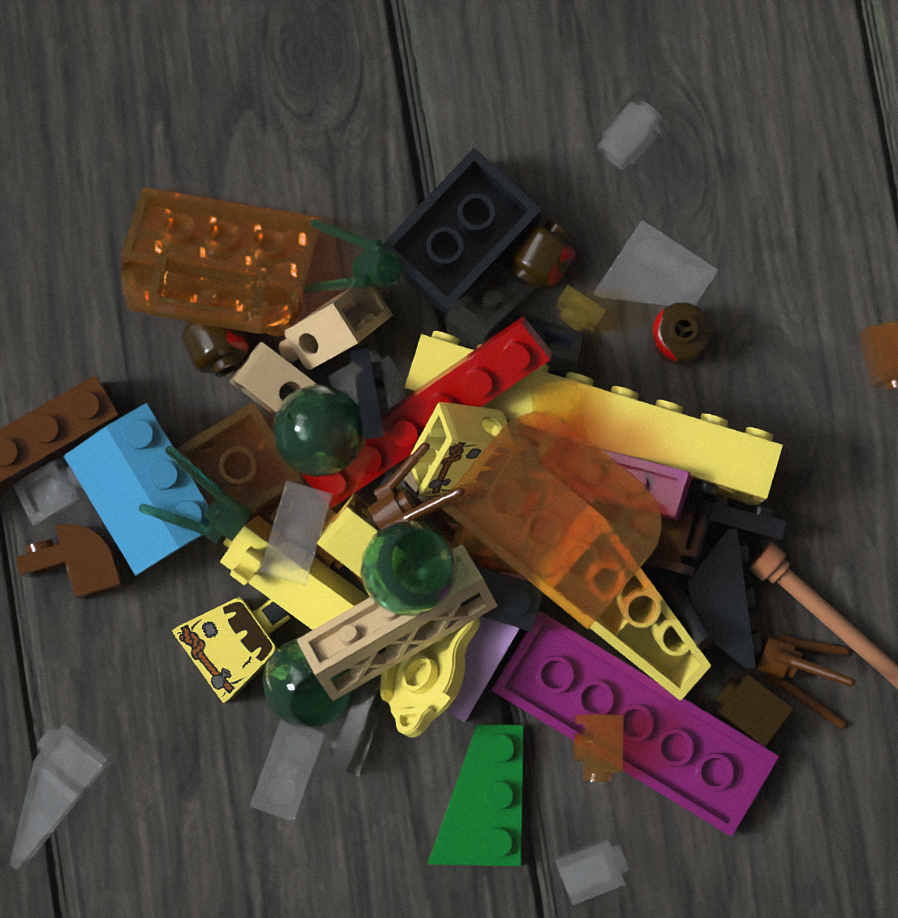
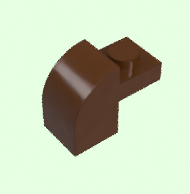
M57 525L55 529L60 544L54 545L52 539L32 543L25 546L27 554L15 557L20 575L27 578L66 566L74 595L79 599L89 598L126 586L117 554L111 544L98 533L80 525Z

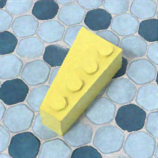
M591 502L531 574L544 592L681 701L711 667V664L700 649L697 648L695 642L607 520Z

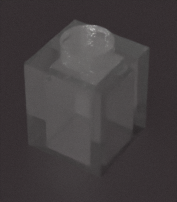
M606 838L554 858L572 905L626 885L622 873L629 871L623 852L619 844L611 847Z

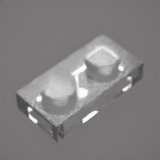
M286 481L260 573L307 585L318 547L317 541L322 534L333 496L331 493Z
M281 718L250 807L294 822L326 733Z

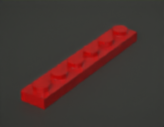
M521 317L389 408L390 416L381 417L383 437L365 440L362 427L305 466L302 476L330 509L407 458L413 451L439 402L482 407L551 360V350L525 317Z

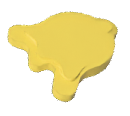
M479 617L381 674V697L389 703L399 732L412 738L421 735L430 723L447 710L456 699L465 674L466 648L479 629ZM435 620L425 623L418 630H423L432 625ZM387 645L386 651L392 648L393 645Z

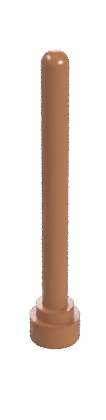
M773 541L770 542L752 561L748 569L761 581L767 579L771 584L775 581L898 689V664L788 568L790 562L785 559L786 553Z

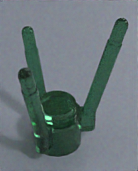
M317 219L311 220V227L362 247L364 251L357 255L353 261L352 271L354 277L300 285L297 288L300 294L353 287H392L399 281L402 270L401 260L394 251L383 250L381 239H368Z
M167 446L165 449L166 454L215 497L203 515L210 522L206 525L144 503L139 506V511L162 521L203 534L214 543H217L221 535L233 541L253 510L232 495L226 493L206 473L179 453L174 447Z

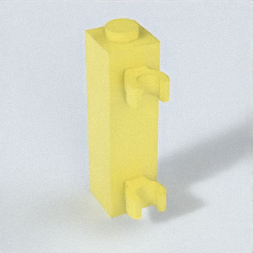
M258 515L246 525L238 522L223 542L229 549L220 562L231 570L229 575L244 586L248 583L312 630L369 598L365 593Z

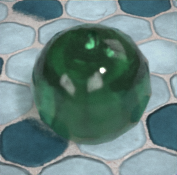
M319 383L297 389L283 400L274 416L272 430L278 454L294 471L308 476L322 478L333 476L351 466L359 457L365 444L358 404L346 391Z
M402 520L387 524L373 535L362 554L360 574L365 591L376 605L389 613L417 616L431 612L447 598L456 581L457 560L453 546L441 531L428 523Z
M295 638L281 645L272 654L264 667L262 685L267 704L278 718L289 725L300 729L321 727L333 722L344 712L353 697L354 689L332 701L310 667L297 642L298 638ZM346 669L342 671L341 673L332 677L331 680L335 681L336 679L349 673L351 669Z

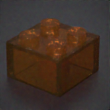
M254 401L175 449L219 522V526L226 533L230 532L237 523H245L305 486Z

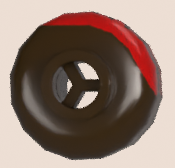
M550 219L545 226L536 222L532 223L508 252V258L513 264L510 271L538 290L543 285L547 287L556 286L576 256L574 248L567 242L572 234Z
M688 302L673 303L664 307L656 316L650 330L651 345L655 353L665 362L674 365H687L698 360L708 348L712 338V325L707 314L698 306ZM675 328L680 332L679 336L676 334ZM690 332L691 335L684 338V334Z
M209 306L196 311L187 319V326L182 332V341L196 370L201 373H214L216 377H225L233 374L241 367L240 361L248 354L249 342L237 316L233 312L221 310L219 306Z

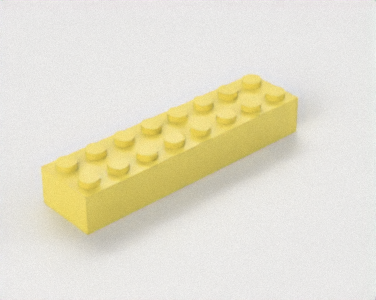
M433 331L432 337L421 334L405 384V397L474 350L459 346L460 339L450 334ZM546 364L482 406L483 408L500 410L504 413L508 424L688 471L693 476L692 480L718 486L717 495L747 505L757 506L767 499L783 446L782 444L772 442L774 435L769 432L751 427H746L745 433L727 428L728 421L721 417L704 413L701 414L700 419L682 414L684 408L678 404L657 400L654 406L638 401L639 394L623 387L612 386L609 392L592 387L594 380L584 375L567 372L566 378L550 374L548 373L549 366Z

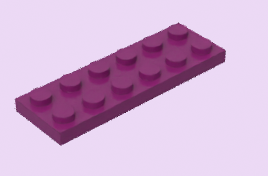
M541 611L536 615L532 631L525 633L491 690L731 837L779 758L778 755L683 698L680 701L658 682Z

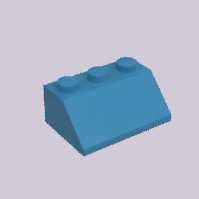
M147 403L104 427L64 455L66 462L135 576L211 532L219 525V522Z

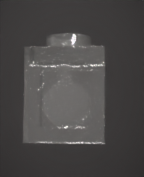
M65 458L53 460L13 484L33 526L44 523L78 502L89 500Z

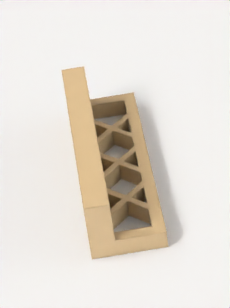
M461 544L298 638L297 642L315 676L332 701L494 609L497 607V604L465 547ZM480 593L481 596L465 606H460L465 600ZM435 620L432 625L423 630H418L425 623ZM387 645H393L392 648L388 649L387 651L381 654H377V652L380 649L386 647ZM346 669H351L349 673L343 675L335 681L331 680L332 677L341 673L342 671Z

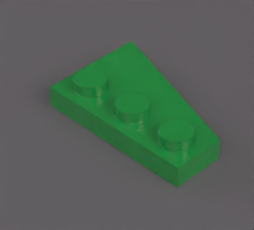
M476 725L427 864L521 866L524 725Z

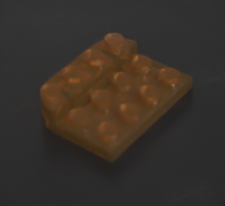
M142 187L121 252V289L126 298V306L133 312H144L163 318L245 332L267 333L272 336L284 335L285 330L299 317L303 309L304 294L320 234L321 217Z
M537 410L515 417L500 430L452 488V490L458 487L464 488V495L441 507L587 629L590 628L649 558L658 544L661 533V512L658 502L644 483L569 421L554 413Z

